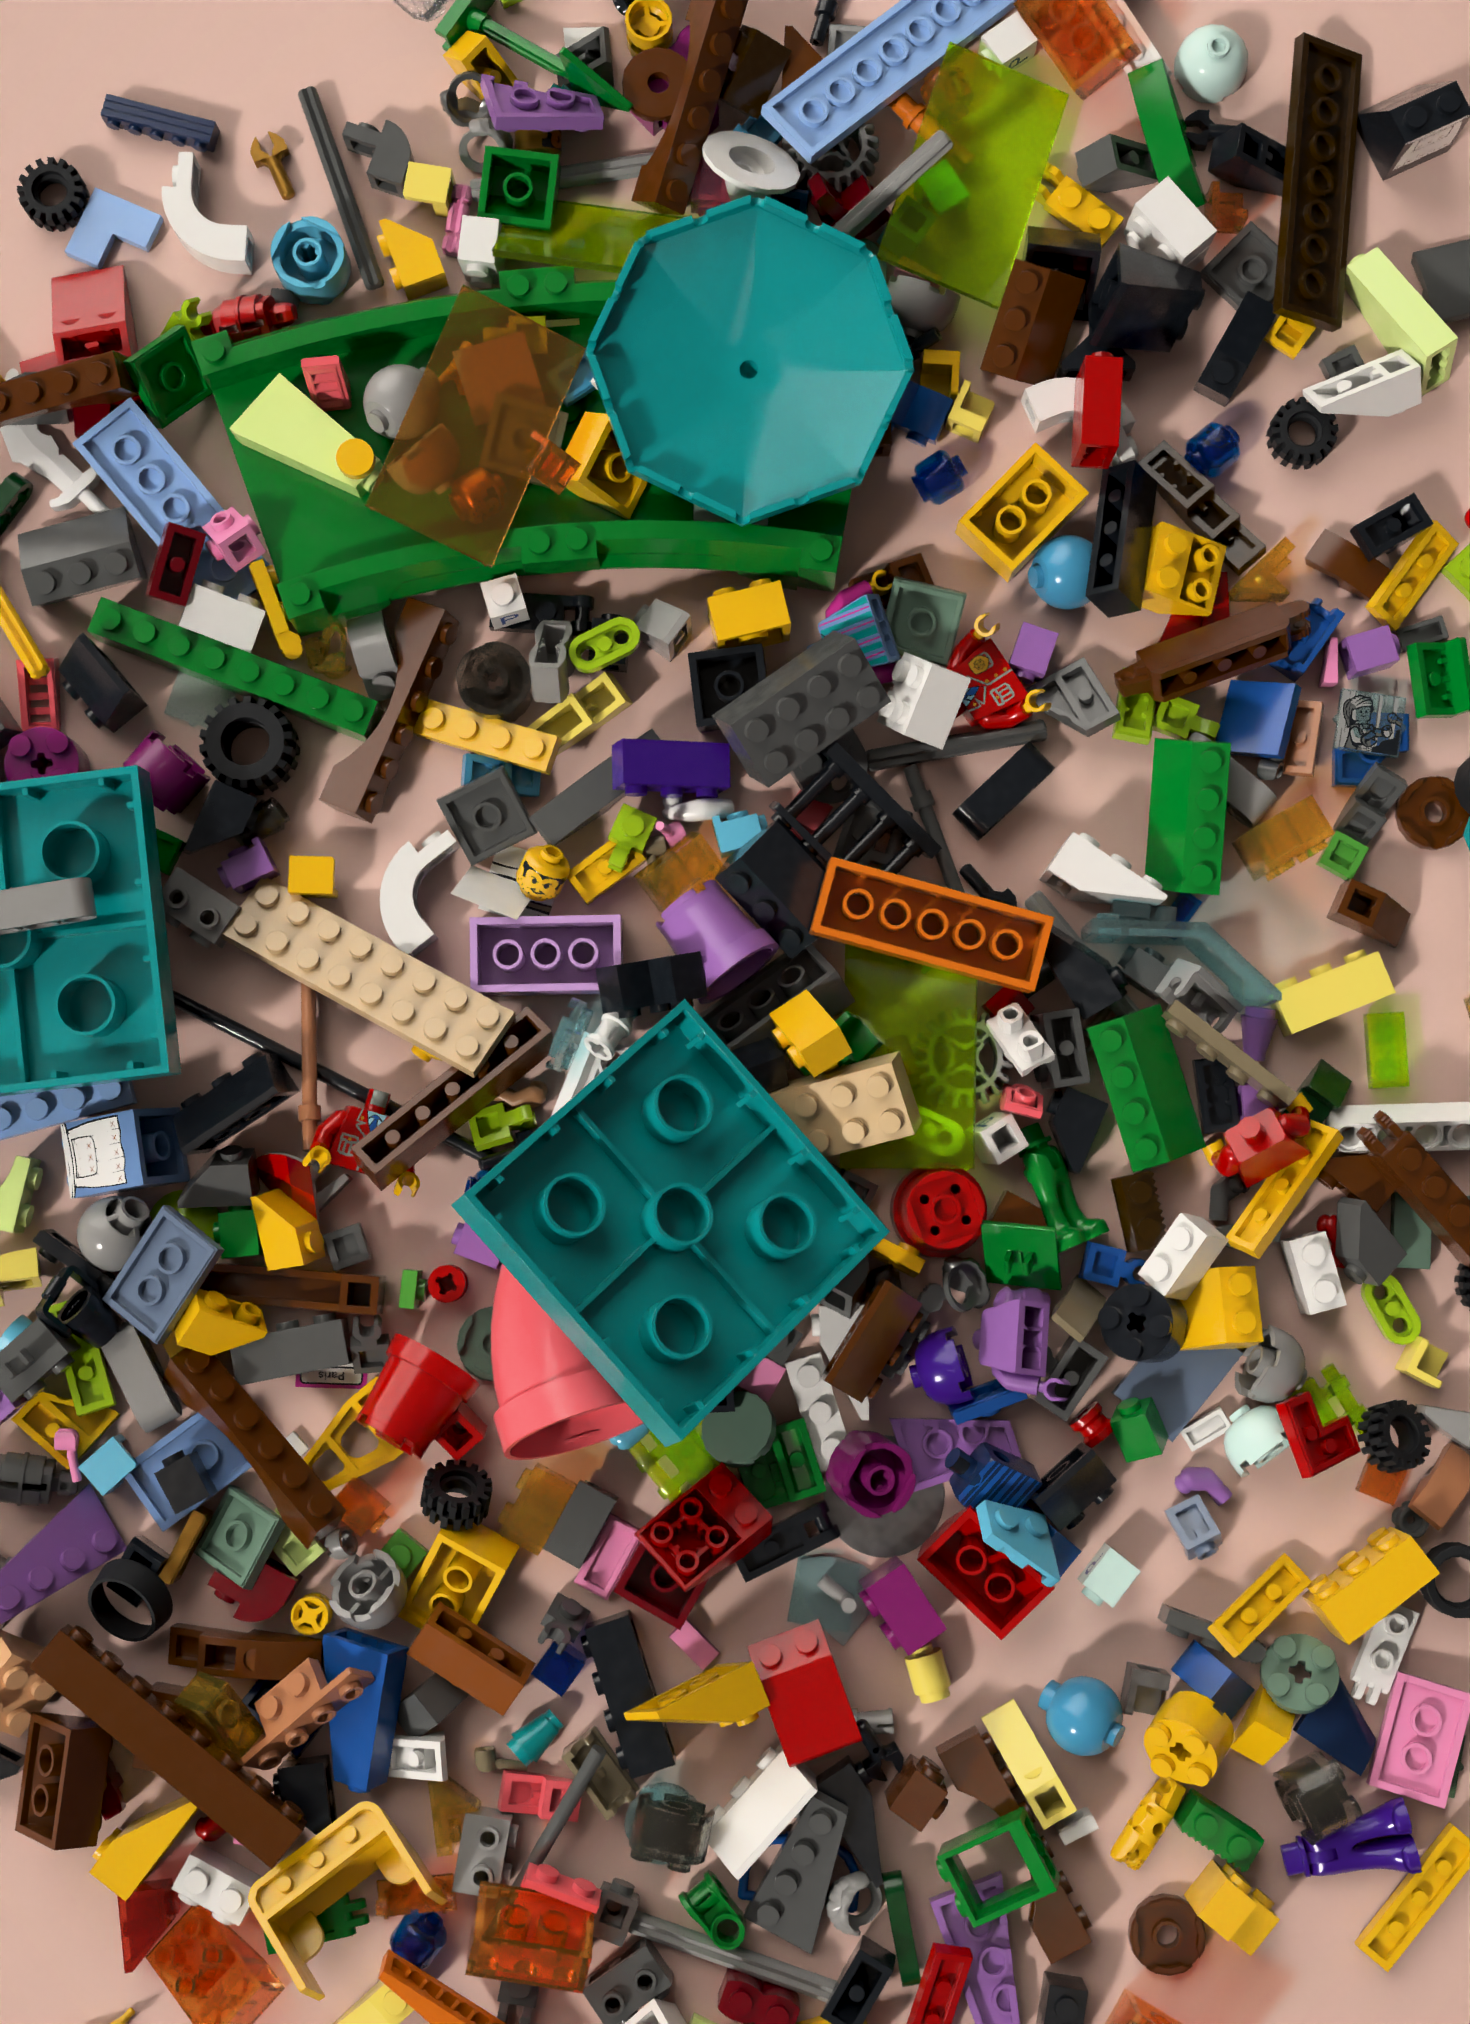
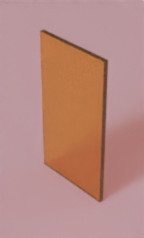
M463 284L365 506L483 563L484 566L492 567L586 348Z

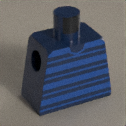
M987 1442L980 1443L970 1455L958 1447L954 1448L945 1460V1467L954 1472L949 1480L955 1497L965 1508L971 1505L976 1510V1507L984 1500L1022 1508L1043 1484L1033 1464Z

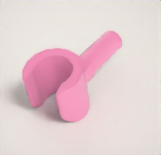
M675 820L667 825L659 821L655 825L656 829L666 838L670 848L688 839L680 821Z
M59 1428L54 1436V1449L67 1450L72 1482H79L82 1480L77 1459L79 1433L74 1429Z

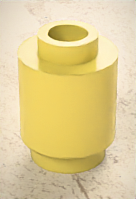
M928 1642L904 1658L914 1694L919 1695L921 1703H932L950 1696L948 1687L951 1685V1681L940 1647H933L932 1643Z

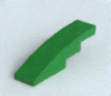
M1163 58L1127 73L1158 182L1160 183L1169 176L1196 207L1206 204L1207 201L1195 169L1197 164L1185 132L1187 128Z

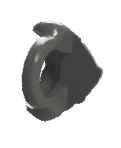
M474 71L458 74L451 81L449 88L440 93L443 111L447 113L454 124L460 127H469V122L476 118H491L484 98L480 103L469 97L460 99L457 97L456 90L462 81L473 79L481 84V74Z
M955 1255L949 1256L944 1260V1265L942 1266L943 1290L950 1306L959 1312L971 1310L973 1307L980 1309L985 1306L990 1300L991 1293L987 1283V1275L974 1258H961ZM950 1287L965 1293V1300L962 1304L954 1299Z

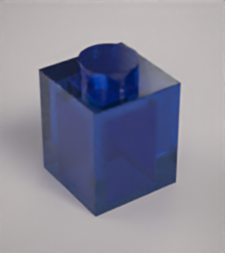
M552 1640L535 1664L531 1675L562 1697L584 1667L587 1658L570 1644L567 1645L562 1654L555 1653L558 1644Z

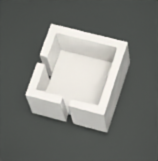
M1167 176L1134 204L1123 234L1128 246L1193 269L1204 259L1217 229Z
M904 652L902 659H899L893 668L892 683L894 687L887 694L891 702L878 710L879 716L877 721L902 735L943 750L971 679L941 665Z

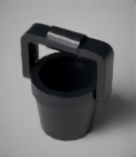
M72 1265L62 1268L57 1276L52 1277L41 1295L40 1303L36 1307V1316L64 1338H70L74 1334L95 1348H101L106 1345L118 1332L122 1323V1319L102 1300L98 1292L100 1286L79 1268ZM71 1277L83 1288L66 1302L56 1318L48 1310L56 1302L67 1284L66 1281Z

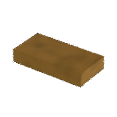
M201 1505L192 1511L159 1575L164 1583L171 1585L182 1577L194 1550L213 1516L212 1510Z

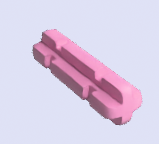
M462 184L453 186L452 203L449 205L445 227L446 235L443 237L442 242L443 254L452 257H458L462 215H469V206L472 203L471 187Z

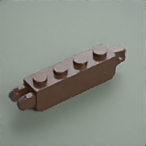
M1294 600V602L1278 606L1274 601L1140 649L1136 651V663L1114 673L1115 685L1123 697L1149 693L1154 701L1167 702L1286 658L1292 651L1291 643L1307 635L1309 636V633H1311V621L1305 619L1310 615V603L1303 600Z
M1379 1110L1373 1118L1387 1136L1380 1142L1371 1130L1363 1126L1356 1133L1357 1137L1370 1151L1367 1155L1370 1162L1454 1257L1463 1265L1470 1267V1200L1409 1131L1401 1130L1389 1115Z

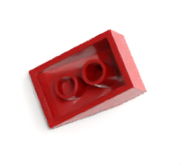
M819 1619L747 1646L751 1661L755 1665L769 1700L770 1706H768V1710L790 1768L863 1740Z

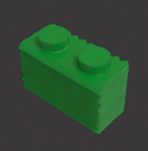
M1193 1788L1188 1791L1173 1817L1174 1823L1182 1833L1185 1832L1188 1837H1192L1195 1842L1198 1841L1201 1846L1205 1845L1208 1850H1212L1215 1855L1218 1854L1221 1859L1231 1863L1234 1868L1238 1867L1241 1872L1248 1870L1264 1844L1263 1838L1256 1830Z

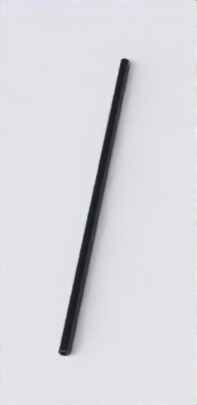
M173 990L175 1008L266 1054H277L282 1062L302 1072L301 1054ZM317 1063V1080L363 1103L366 1102L369 1092L368 1088ZM389 1100L385 1114L391 1116L402 1105ZM455 1132L442 1142L477 1161L482 1157L495 1153L489 1149L478 1152L473 1141Z

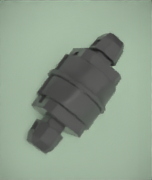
M13 1452L0 1454V1502L15 1503L17 1506L22 1504L35 1506L49 1504L53 1491L57 1492V1495L70 1496L76 1494L79 1482H72L70 1471L61 1470V1473H55L56 1459H47V1456L33 1455L30 1452H25V1454Z

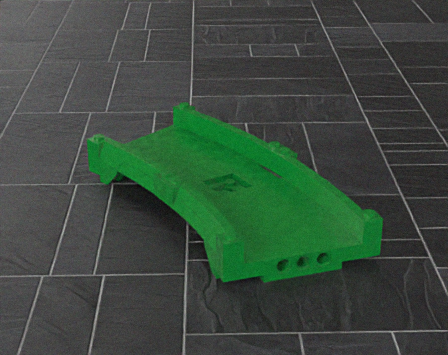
M573 265L499 271L500 288L423 298L361 310L336 317L316 319L236 343L232 341L227 330L191 341L201 373L213 392L280 583L276 585L289 621L301 637L337 626L339 629L347 627V620L378 612L390 605L392 600L435 590L485 582L514 573L519 577L600 569H706L736 571L738 575L755 581L764 578H770L771 582L780 580L782 589L797 591V587L834 592L852 488L769 517L768 526L749 524L741 527L735 523L693 521V503L649 482L630 519H625L578 497L554 478L551 488H546L497 474L506 488V493L502 495L504 500L503 509L480 524H471L467 520L462 522L450 506L448 495L451 494V487L439 496L434 491L423 496L412 495L396 485L385 470L382 474L384 476L383 481L378 488L371 493L367 491L362 498H359L242 445L236 440L229 429L279 373L311 400L301 368V360L303 358L337 355L350 381L352 406L350 409L324 412L354 438L367 442L371 446L374 455L381 460L384 469L403 451L412 447L422 439V436L442 423L452 434L459 447V467L451 476L455 481L478 468L488 423L474 427L465 395L459 396L455 383L449 381L441 386L440 391L437 393L438 413L433 425L426 433L409 441L388 439L371 429L364 412L363 395L371 377L384 367L394 364H405L417 369L421 367L427 368L438 379L453 360L451 352L458 351L463 341L473 346L483 343L482 329L506 328L508 316L546 315V320L579 318L580 325L546 327L547 354L531 355L545 401L544 407L569 413L557 460V469L585 411L607 414L597 389L567 408L545 379L547 372L587 347L588 339L608 297L611 298L615 289L616 280L576 281Z

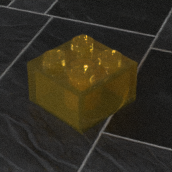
M1310 795L1247 831L1235 840L1232 845L1252 879L1256 881L1265 876L1269 882L1296 866L1293 861L1294 858H1297L1299 863H1302L1327 848L1328 845L1325 840L1334 835L1335 832L1314 797Z

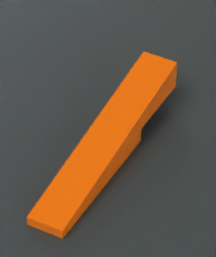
M388 1949L384 1954L378 1979L430 2024H506L392 1950Z

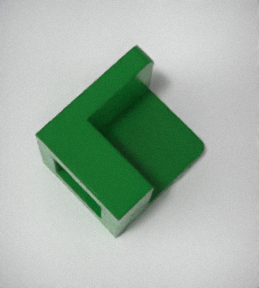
M846 1011L835 1021L853 1052L841 1060L843 1064L849 1065L867 1060L883 1045L882 1041L859 1016Z

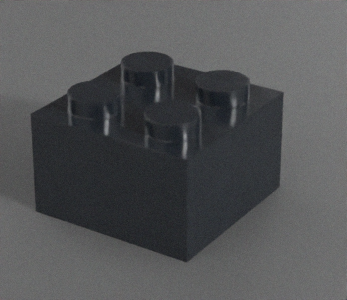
M762 643L688 653L696 726L699 732L720 730L712 715L767 677L765 653Z

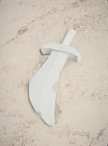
M14 368L10 369L6 373L5 381L20 375L19 372ZM37 424L6 425L0 427L12 462L23 464L50 480L63 492L58 498L49 501L50 507L54 511L72 509L81 501L94 514L110 510L92 492L99 485L101 479L94 469L90 466L88 470L82 473L64 454L60 455L61 450L53 437L42 434Z

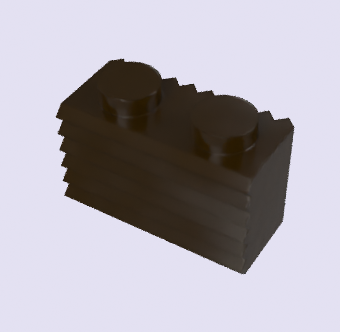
M1151 1171L1111 1179L1127 1252H1139L1156 1248L1166 1234V1231H1164L1166 1225L1162 1223L1165 1218L1161 1216L1163 1210L1159 1209L1161 1203L1157 1201L1159 1195L1155 1193L1158 1188L1153 1186L1156 1181L1152 1179L1154 1173Z

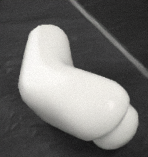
M682 797L663 798L662 801L665 807L662 810L663 816L674 821L712 820V817L718 815L720 819L727 818V815L734 813L735 810L733 801L723 798H700L682 803Z

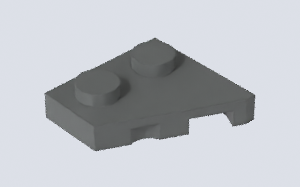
M1084 657L1026 688L1028 693L1035 689L1046 690L1037 696V705L1040 707L1045 703H1051V708L1048 711H1044V713L1086 737H1090L1121 720L1119 711Z

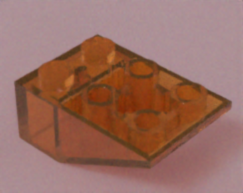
M201 1905L197 1907L191 1906L146 1955L148 1962L193 2024H253L285 1989V1986L265 1959L229 1925L222 1924L214 1919L212 1911Z

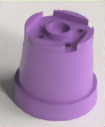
M716 880L702 883L706 889L698 894L693 888L684 893L661 914L665 921L656 922L657 928L663 934L675 955L701 952L708 997L697 998L700 1004H708L727 995L761 970L779 948L777 942L765 929H757L728 897Z

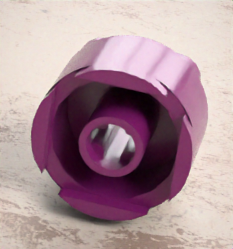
M34 727L12 737L4 759V770L8 781L91 771L89 759L82 748L61 731L50 727ZM48 762H52V766L46 768V774L43 773V768L47 766Z
M152 730L124 761L123 766L138 765L150 772L153 805L162 812L168 810L173 815L177 812L182 813L211 778L203 775L205 770L176 744L167 747L163 743L166 737L158 731Z
M853 1430L849 1432L845 1439L834 1449L826 1471V1479L834 1493L855 1511L869 1518H881V1515L891 1511L895 1513L902 1509L911 1498L916 1484V1475L913 1473L910 1455L887 1437L874 1431Z

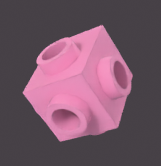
M233 507L216 513L210 522L202 526V529L209 538L204 544L217 562L223 559L235 573L266 552L257 537L261 532L256 523L248 514L242 517Z

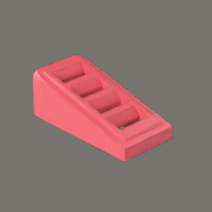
M339 356L303 358L301 360V368L311 400L323 411L350 409L352 406L350 381Z
M45 658L50 671L47 677H41L40 679L30 678V674L21 659L16 660L23 732L34 727H50L61 731L59 658ZM31 685H48V692H31ZM31 700H49V707H31ZM50 714L51 722H31V715Z

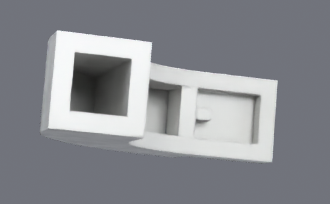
M179 152L178 165H173L172 167L173 187L162 186V201L165 214L185 249L202 264L225 273L252 275L254 239L248 226L215 223L205 218L199 212L201 167L193 152Z
M1054 378L1025 388L1021 403L1035 433L1060 423L1073 422L1076 378ZM1122 400L1119 447L1112 460L1113 466L1133 460L1137 461L1136 457L1138 456V449L1134 439L1130 435L1126 436L1127 433H1130L1136 420Z
M448 830L442 834L437 831L423 841L422 846L424 848L419 852L408 841L394 855L382 880L380 911L383 924L394 945L412 957L418 955L438 939L420 914L417 895L419 886L427 873L461 847Z

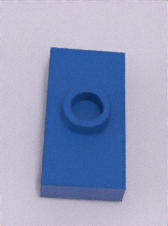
M997 1379L968 1389L975 1393L974 1400L947 1406L956 1425L980 1416H993L999 1413L1001 1408L1028 1399L1026 1393L1005 1389Z

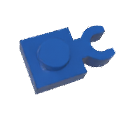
M1087 1241L1078 1277L1118 1287L1120 1277L1128 1285H1145V1282L1135 1280L1133 1271L1138 1266L1143 1267L1146 1260L1131 1258L1125 1262L1126 1250Z

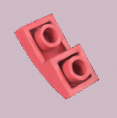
M1003 1083L999 1099L1001 1110L1038 1120L1041 1119L1043 1095H1040V1092L1034 1091L1031 1087L1024 1084L1009 1085Z

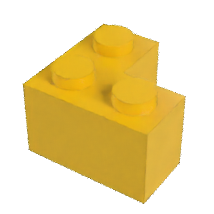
M1212 1859L1185 1892L1184 1896L1199 1918L1229 1942L1231 1939L1247 1954L1252 1956L1280 1921L1271 1909L1275 1903L1257 1887L1251 1892L1253 1888L1244 1880V1876L1226 1862L1221 1867Z

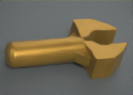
M268 131L274 146L272 156L262 151L257 137L252 142L250 154L257 168L262 166L269 168L282 199L290 200L295 196V191L282 164L283 158L290 155L284 139Z

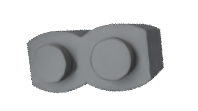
M543 620L535 630L536 645L529 653L532 695L535 702L562 703L569 694V677L575 669L569 657V647L573 641L570 621Z

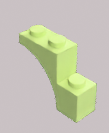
M26 1156L15 1157L9 1175L0 1186L1 1231L24 1233L25 1227L30 1225L34 1214V1206L30 1205L33 1192L38 1190L43 1177V1169L39 1168L40 1159Z

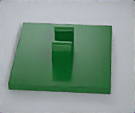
M982 1220L981 1233L987 1283L1061 1291L1062 1282L1056 1227Z

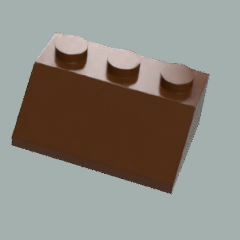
M1015 258L980 369L1032 385L1054 379L1086 280Z
M880 1279L822 1373L821 1377L823 1380L861 1403L866 1396L873 1399L883 1382V1379L878 1376L887 1363L892 1367L904 1348L899 1344L906 1331L912 1334L924 1315L919 1311L922 1303L889 1281Z
M31 1712L15 1831L54 1851L97 1846L98 1832L102 1826L101 1809L103 1794L108 1781L106 1774L108 1757L112 1749L113 1738L92 1719L53 1713Z

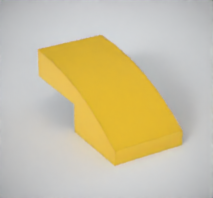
M1279 316L1263 340L1294 360L1317 327Z

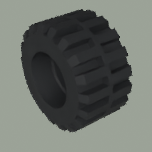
M243 696V701H238L234 697L228 699L229 706L225 708L221 704L216 706L214 709L218 712L214 718L210 715L206 717L204 722L208 725L207 730L201 729L199 735L204 741L203 744L199 745V750L205 757L202 761L206 768L220 782L247 794L253 792L256 796L264 795L265 789H269L272 792L279 789L277 783L281 780L286 783L291 778L287 773L290 769L296 770L298 762L295 760V756L300 755V747L296 742L299 738L297 732L292 727V723L275 705L272 706L267 700L262 698L256 701L252 696ZM249 728H262L266 730L269 735V747L266 754L256 763L250 765L236 764L231 756V748L237 735Z

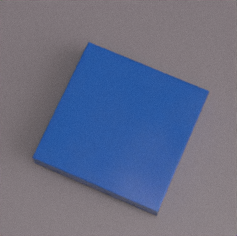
M1231 680L1220 721L1221 725L1215 741L1231 742L1230 755L1284 759L1302 688L1296 683Z

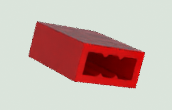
M1103 351L1085 355L1075 380L1071 467L1108 469L1119 447L1123 357H1113L1112 353Z

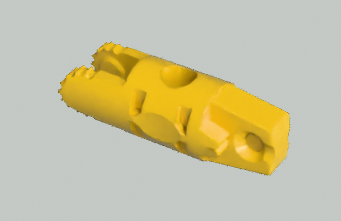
M1160 1777L1149 1792L1144 1795L1114 1843L1110 1856L1120 1863L1125 1862L1127 1867L1135 1871L1139 1870L1175 1816L1174 1814L1186 1791V1787L1170 1777Z

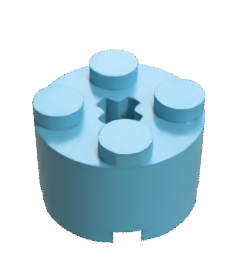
M307 216L301 217L302 220L293 223L289 221L276 232L272 240L270 251L274 269L284 289L293 292L301 302L328 305L344 290L350 278L351 263L344 243L335 227L321 218Z

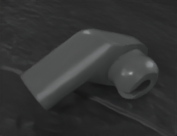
M1239 1173L1231 1177L1223 1176L1212 1185L1210 1190L1209 1220L1228 1221L1229 1201L1250 1189V1187L1247 1188Z

